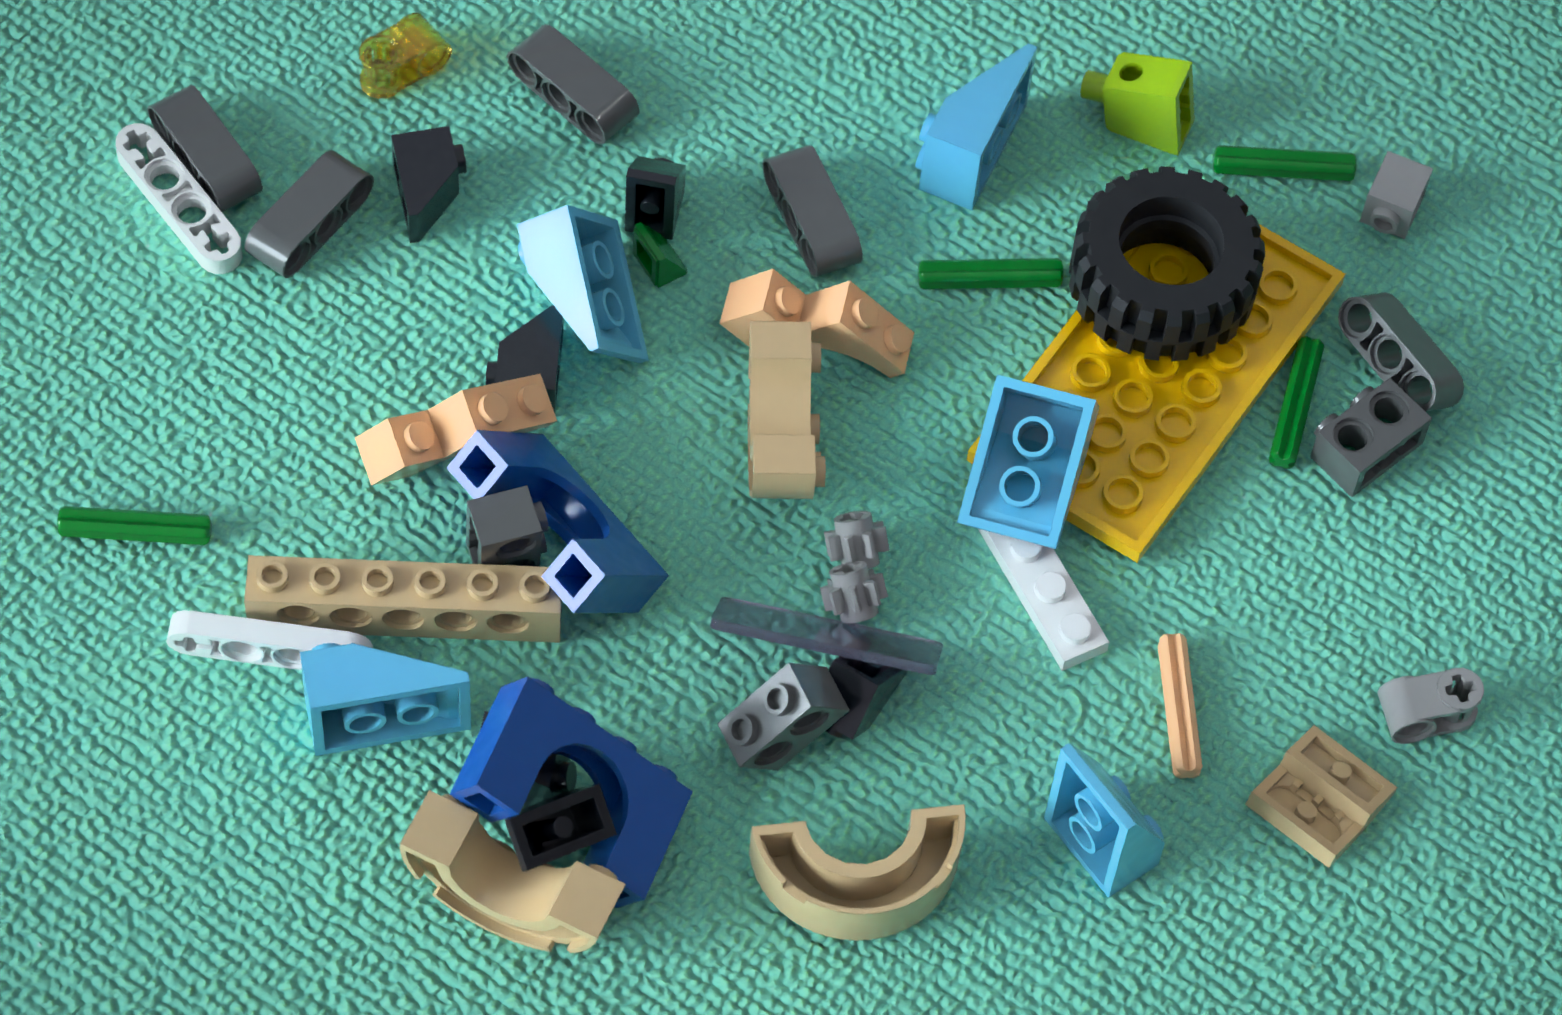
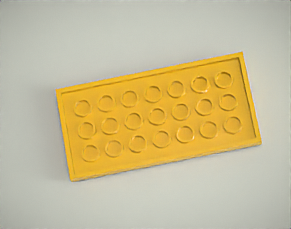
M1260 224V238L1265 243V258L1256 298L1245 325L1238 327L1236 336L1227 344L1220 345L1217 342L1215 351L1198 357L1196 352L1189 353L1188 360L1171 361V356H1159V361L1144 359L1145 353L1132 350L1131 354L1117 349V342L1112 338L1104 341L1093 332L1095 322H1085L1078 310H1076L1022 380L1094 399L1100 407L1088 452L1066 521L1136 563L1143 557L1297 347L1300 338L1306 335L1343 284L1346 275L1344 272ZM1144 244L1123 254L1127 262L1138 273L1162 284H1189L1209 275L1205 266L1193 254L1170 244ZM980 435L968 450L967 461L972 464Z

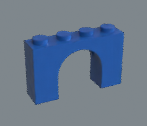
M476 430L446 467L473 499L527 485L533 503L542 502L548 526L565 541L567 546L541 577L573 613H638L669 577L665 570L543 434Z
M528 676L502 686L450 795L489 822L494 823L520 813L543 763L551 754H559L570 758L587 772L594 785H600L617 833L615 836L591 845L583 864L587 866L591 864L603 866L613 872L618 881L626 884L614 906L615 908L645 900L693 791L677 781V776L673 771L664 766L653 764L637 753L635 745L619 736H613L597 725L595 718L583 709L572 707L554 695V689L544 681Z

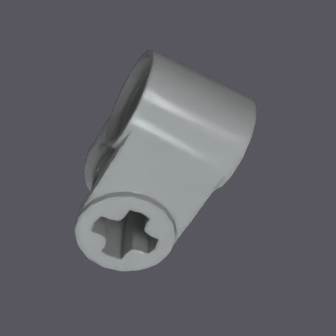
M1452 668L1420 676H1403L1386 682L1379 688L1377 693L1392 741L1399 744H1408L1428 737L1462 732L1469 729L1475 722L1478 713L1477 706L1481 703L1484 694V685L1480 677L1466 668Z

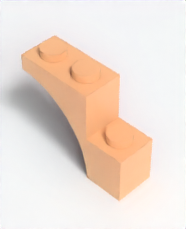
M775 269L731 282L719 323L749 347L750 321L811 322L812 342L821 343L822 349L835 351L860 360L879 370L889 378L905 374L914 332L851 281L806 295Z
M540 373L461 390L428 410L388 418L355 437L369 481L371 485L411 477L433 465L455 457L476 430L526 433L546 428L557 422Z

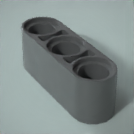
M542 25L507 54L508 64L516 77L597 144H604L639 115L638 103L631 92L551 25Z
M191 84L147 107L154 129L221 212L262 192V182L253 163L195 86Z
M807 145L763 159V173L768 189L810 274L813 277H819L861 263L863 253L858 234L814 147Z
M329 150L325 152L255 223L247 235L244 246L245 251L283 277L289 278L293 276L362 206L372 190L374 184L373 176L336 151Z
M1383 292L1350 297L1343 302L1339 309V326L1344 335L1383 382L1391 378L1425 412L1450 408L1459 403L1464 391L1463 378L1459 371L1396 297ZM1430 383H1431V385H1432V390H1433L1432 393H1431V390H1430Z

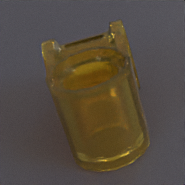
M420 13L409 14L393 26L374 36L368 37L362 42L359 48V59L364 68L360 73V86L370 97L377 99L392 97L420 79L431 76L441 70L451 57V45Z

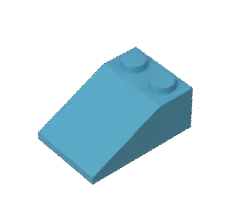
M1029 43L947 96L937 115L928 114L919 136V140L923 141L924 144L921 147L915 168L921 170L919 190L971 211L973 210L1028 103L1037 51L1036 46Z
M565 205L518 223L517 228L520 237L518 251L527 272L591 352L640 364L649 361L618 220Z
M997 375L957 523L1057 549L1100 407L1097 401Z
M324 643L310 651L300 652L305 703L315 756L471 729L470 680L466 671L354 643L345 645Z
M1068 743L1060 749L1044 819L1109 898L1159 865L1165 845L1163 833L1152 817L1149 815L1143 816L1131 802L1130 793L1120 778L1115 775L1110 776L1099 762L1072 744Z

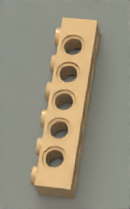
M248 555L244 603L246 618L349 631L360 635L560 643L562 600L541 577L549 567Z

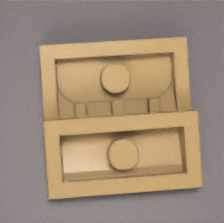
M1313 725L1286 751L1280 765L1251 792L1245 805L1330 868L1371 823L1394 795L1398 787Z

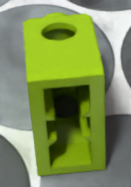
M1123 52L1117 55L1109 75L1087 70L1083 77L1080 96L1084 99L1104 103L1105 127L1110 132L1167 153L1179 155L1195 120L1192 62Z

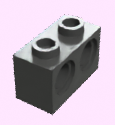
M1389 378L1375 389L1371 386L1366 387L1353 399L1349 409L1339 416L1336 413L1330 414L1317 426L1314 432L1316 440L1310 458L1352 498L1423 444L1432 417ZM1378 418L1387 419L1392 423L1382 422ZM1342 445L1352 446L1356 451L1348 450Z
M527 485L467 501L466 545L472 564L540 566L541 554L547 552L544 532L549 530L548 521L542 502L533 503Z
M787 663L717 724L739 767L778 771L850 710L827 667Z

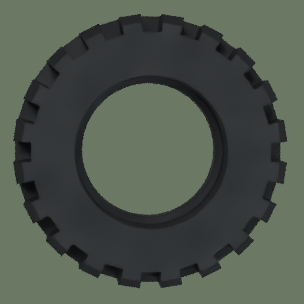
M1159 167L1158 172L1149 173L1148 168L1132 171L1128 180H1125L1123 176L1115 178L1106 184L1105 192L1103 190L1096 192L1088 201L1087 209L1081 213L1077 224L1069 266V273L1071 274L1069 287L1072 298L1078 301L1077 310L1085 322H1095L1093 332L1104 341L1112 338L1117 342V349L1131 354L1132 350L1145 353L1144 359L1159 361V356H1171V361L1188 360L1189 353L1196 352L1199 357L1215 351L1217 342L1220 345L1227 344L1236 336L1238 327L1245 325L1251 314L1264 268L1262 265L1265 258V243L1260 238L1261 228L1257 219L1253 215L1247 216L1249 207L1237 194L1233 197L1227 194L1228 187L1216 179L1210 183L1202 179V173L1190 169L1188 174L1175 172V167ZM1144 244H1170L1193 254L1205 266L1209 275L1189 284H1162L1138 273L1127 262L1123 254Z

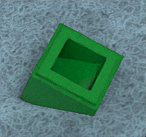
M642 222L634 225L633 255L655 286L658 288L687 274V268L664 236Z

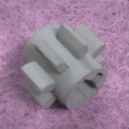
M853 511L836 516L833 519L835 530L824 532L830 561L840 560L841 564L864 561L867 563L868 569L879 565L878 552L889 551L886 526L883 525V521L873 522L872 514L869 511Z
M864 561L847 562L829 571L831 579L827 580L828 585L820 587L825 611L833 610L834 615H840L841 622L843 623L866 621L879 613L877 606L881 605L880 599L888 597L883 573L875 574L874 569L868 570L867 563Z

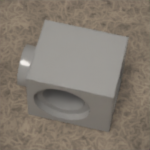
M1387 151L1367 195L1360 222L1372 226L1381 233L1393 234L1405 239L1424 198L1433 168Z

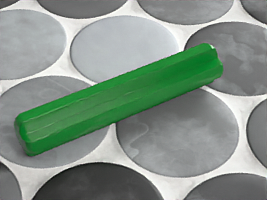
M1219 145L1214 150L1213 169L1217 174L1352 181L1356 174L1357 160L1355 154L1347 152Z
M1059 258L923 260L918 265V283L921 289L1059 287L1062 285L1064 278L1063 264Z
M1304 336L1298 341L1269 455V461L1273 466H1281L1284 469H1291L1295 466L1325 347L1320 339Z
M64 506L60 508L57 518L58 532L62 537L206 545L210 541L212 531L210 516L205 514Z

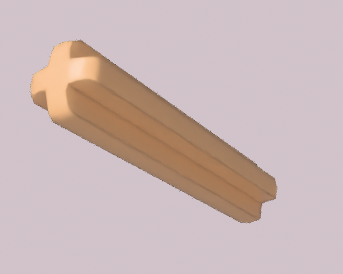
M1181 633L1164 634L1159 639L1158 654L1172 770L1175 777L1179 779L1195 778L1200 775L1203 766L1187 638Z

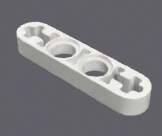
M133 123L120 130L116 136L115 144L120 165L197 262L206 271L214 274H226L237 268L242 260L241 238L237 230L157 131L143 123ZM137 144L140 148L147 147L150 162L146 164L145 158L136 148L130 150V146ZM161 174H172L179 179L178 183L170 189H159L152 185L153 179ZM189 207L200 208L206 213L204 218L196 223L183 222L178 216L180 212ZM212 232V238L220 248L228 246V252L222 254L217 249L211 251L210 240L207 235Z
M187 610L178 611L172 615L166 640L169 647L186 655L302 670L300 652L310 651L320 644L336 643L345 645L354 643L373 648L372 642L368 638L354 632Z

